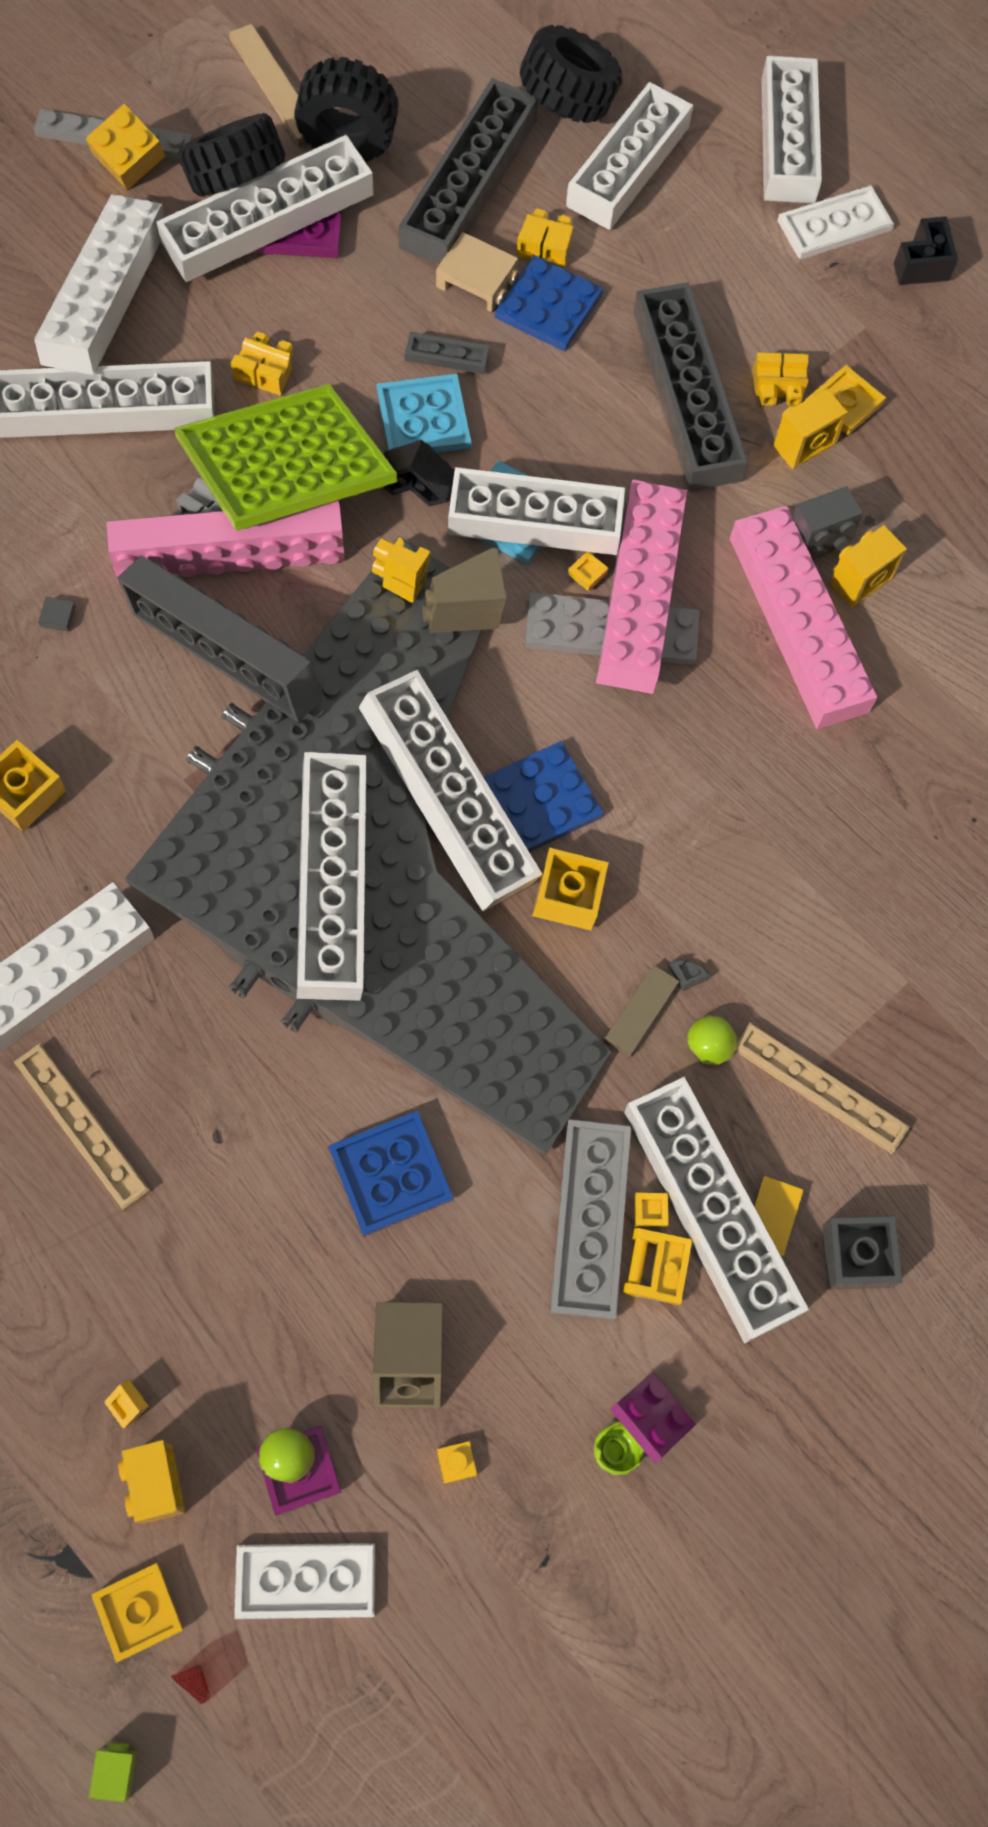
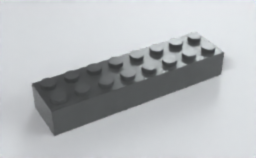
M494 78L490 80L400 223V249L439 265L462 232L468 234L537 121L538 102L535 101L534 96H530L528 92Z
M689 282L637 291L634 316L689 491L742 482L748 462Z
M141 555L117 577L135 617L298 723L323 699L319 688L320 683L313 669L314 664L304 653L298 654L293 651L285 641L274 639L261 626L255 627L249 623L242 614L231 612L218 599L212 600L206 596L199 587H192L185 583L178 574H171L166 571L159 562H152Z

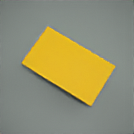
M763 1176L754 1208L780 1256H784L803 1189Z

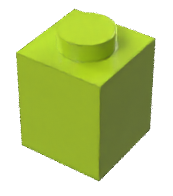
M108 1741L107 1747H101L96 1750L89 1798L126 1802L130 1799L138 1751L128 1750L129 1743Z

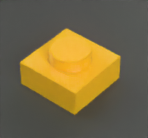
M586 552L568 569V575L588 592L608 574V567L589 552Z
M635 1193V1227L667 1228L668 1193Z
M130 1379L121 1383L104 1401L123 1429L133 1424L149 1407Z
M470 1441L437 1449L444 1484L477 1476Z

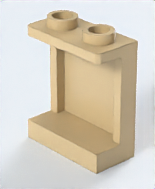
M462 232L436 269V287L446 291L450 284L458 286L487 301V310L493 312L507 295L509 287L513 286L520 275V271H518V258Z

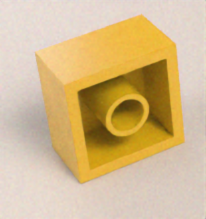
M125 104L85 138L92 154L127 191L166 156L160 141Z
M828 388L818 394L813 393L803 403L796 407L794 405L790 406L783 412L773 447L793 470L836 445L848 412Z
M884 525L875 532L870 530L860 539L858 544L854 547L852 545L847 546L839 554L840 560L833 569L834 575L829 585L853 608L893 579L907 548Z
M16 740L0 755V812L24 832L66 792V789L58 774L20 741Z
M549 848L532 916L591 931L598 915L609 862Z
M161 1440L122 1451L123 1460L118 1461V1468L122 1482L127 1481L130 1495L125 1496L128 1517L133 1516L136 1523L146 1524L186 1513L173 1445L171 1443Z

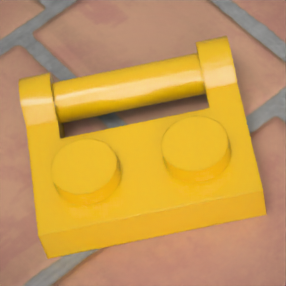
M635 1228L632 1237L635 1240L628 1283H624L622 1293L628 1296L642 1297L680 1306L692 1239ZM648 1243L657 1244L650 1287L640 1284Z

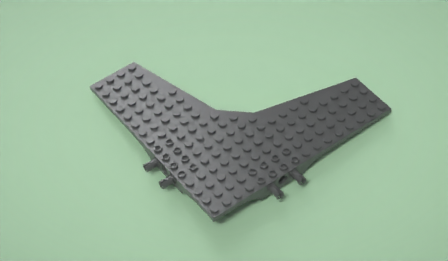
M403 539L405 548L415 553L418 551V547ZM430 555L427 582L413 603L383 588V578L372 573L371 570L307 650L305 655L314 664L313 669L320 683L319 688L323 699L299 723L267 702L254 716L240 709L234 703L228 705L230 710L226 707L222 714V719L243 732L222 758L216 759L199 746L193 748L195 753L193 751L189 753L187 762L208 775L126 876V882L192 925L220 947L231 960L243 967L235 980L228 986L234 994L239 991L238 996L245 998L258 978L294 1000L295 1003L281 1020V1023L286 1028L291 1024L290 1030L297 1033L303 1022L312 1012L330 1025L340 1026L379 1047L546 1156L611 1051L436 871L424 815L359 709L368 692L418 670L448 719L481 630L430 633L429 624L423 621L422 606L426 605L425 592L426 589H430L432 577L450 569V567ZM304 752L366 755L363 992L360 1001L296 999Z

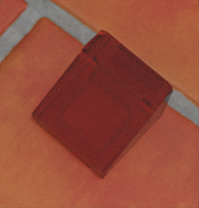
M199 1664L171 1676L177 1684L200 1704L210 1700L209 1688L202 1666Z

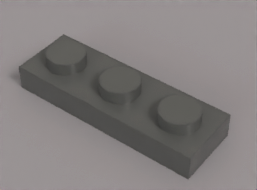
M410 332L405 351V361L485 374L490 345Z

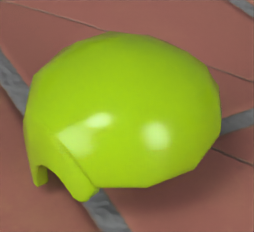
M706 1015L696 1020L688 1030V1046L703 1064L720 1065L729 1060L737 1050L736 1033L731 1025L720 1016Z
M620 1421L607 1424L598 1432L594 1441L593 1454L595 1461L601 1469L611 1475H627L642 1463L644 1450Z
M279 1428L266 1436L259 1448V1464L262 1470L265 1471L267 1476L278 1481L288 1483L299 1481L309 1474L315 1462V1451L311 1441L304 1433L295 1429Z

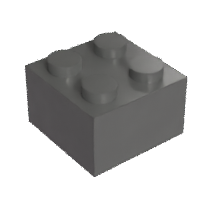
M848 486L797 504L793 520L812 560H815L829 551L835 549L839 551L849 546L863 512Z
M895 1216L830 1218L823 1224L829 1290L893 1288L902 1283Z

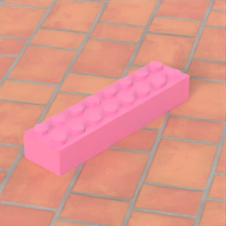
M632 479L626 503L596 683L650 694L654 692L661 665L687 490Z
M333 501L330 504H323L307 509L304 512H297L274 521H268L235 531L223 511L106 522L108 552L116 578L141 555L152 562H159L169 573H176L186 578L200 574L220 575L224 572L232 571L249 572L254 569L264 568L275 570L286 566L305 567L309 564H335L345 561L339 501Z
M784 506L736 520L730 541L816 729L818 730L870 713L877 695L788 507Z

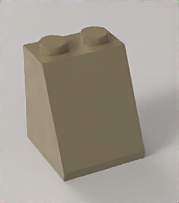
M491 548L432 577L430 589H426L425 592L426 605L422 606L423 621L428 622L430 633L498 629L507 598L497 548Z
M396 1300L376 1302L373 1357L374 1408L440 1409L442 1303H433L431 1301L404 1303Z

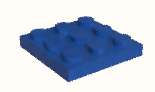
M533 255L496 309L495 318L565 352L601 298L603 287Z
M562 741L483 777L529 852L603 818V811Z
M418 1110L328 1146L363 1237L453 1201L452 1193Z

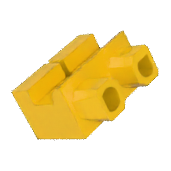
M537 208L532 215L527 214L518 236L516 257L530 260L533 255L539 258L542 255V259L564 269L572 242V218L561 215L558 217L557 222L548 220L549 214L545 210Z
M256 332L252 339H244L240 354H235L230 362L233 380L256 387L258 384L259 389L281 396L292 372L293 345L282 340L279 341L276 348L269 346V337L266 334Z
M757 352L753 366L755 396L760 397L762 406L775 405L777 397H786V405L789 407L793 405L796 407L801 404L808 384V354L784 353L782 359L781 353Z
M401 537L397 539L395 544L381 538L373 551V556L376 557V560L372 566V573L383 578V588L413 603L427 582L431 551L420 547L415 553L404 547V541Z

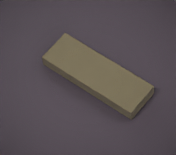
M653 965L604 1038V1042L630 1058L677 987L679 980Z

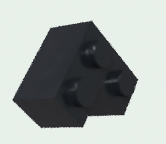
M947 216L921 219L913 241L901 242L893 264L899 285L950 281L958 262V256Z
M419 440L384 452L383 455L397 472V482L384 486L389 493L394 495L411 490L429 507L448 502L452 493L455 470L447 461L443 460L432 450L429 444Z

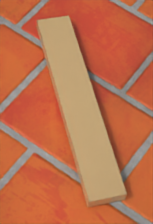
M249 24L229 32L230 41L296 144L299 146L306 143L301 136L302 133H299L294 119L298 95L253 25Z
M749 1023L737 1041L736 1053L889 1153L895 1152L908 1131L909 1125L754 1024Z
M40 1043L14 1061L20 1072L124 1212L151 1192Z

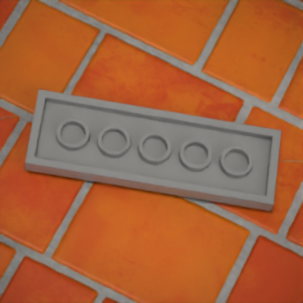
M530 592L524 648L600 656L610 601ZM669 607L661 662L685 665L696 664L700 610Z
M570 1119L567 1121L550 1314L616 1320L631 1126Z

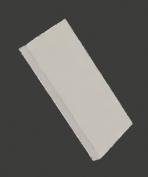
M872 185L781 213L777 220L799 260L892 231L894 227L892 219Z
M375 1543L237 1545L234 1619L375 1616Z

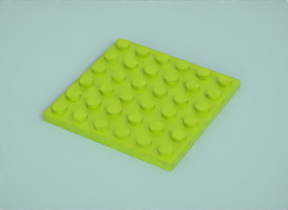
M330 384L174 428L177 440L235 531L248 529L261 523L274 521L297 512H304L310 508L330 504L333 501L356 496L360 493L397 482V472Z

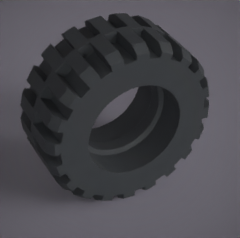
M548 25L539 29L534 34L520 66V78L529 95L534 96L535 101L540 105L546 106L547 110L552 113L555 112L565 119L570 118L575 122L583 121L584 123L598 121L608 112L622 84V70L618 65L617 59L611 56V52L607 48H603L597 40L589 38V35L579 33L573 28H565L562 25H557L556 27Z
M333 57L324 60V63L322 61L316 63L304 74L295 106L294 119L299 133H302L303 140L307 144L310 143L313 150L347 135L362 159L368 162L375 157H379L389 148L398 116L399 102L392 84H388V79L383 73H377L375 67L372 65L366 66L363 64V61L357 59L351 61L348 60V57H340L339 60H335ZM334 107L349 109L358 115L345 114Z
M262 113L236 120L195 138L180 147L178 158L192 192L197 196L203 197L237 187L275 169L276 166L284 162L285 151L272 118L268 114Z

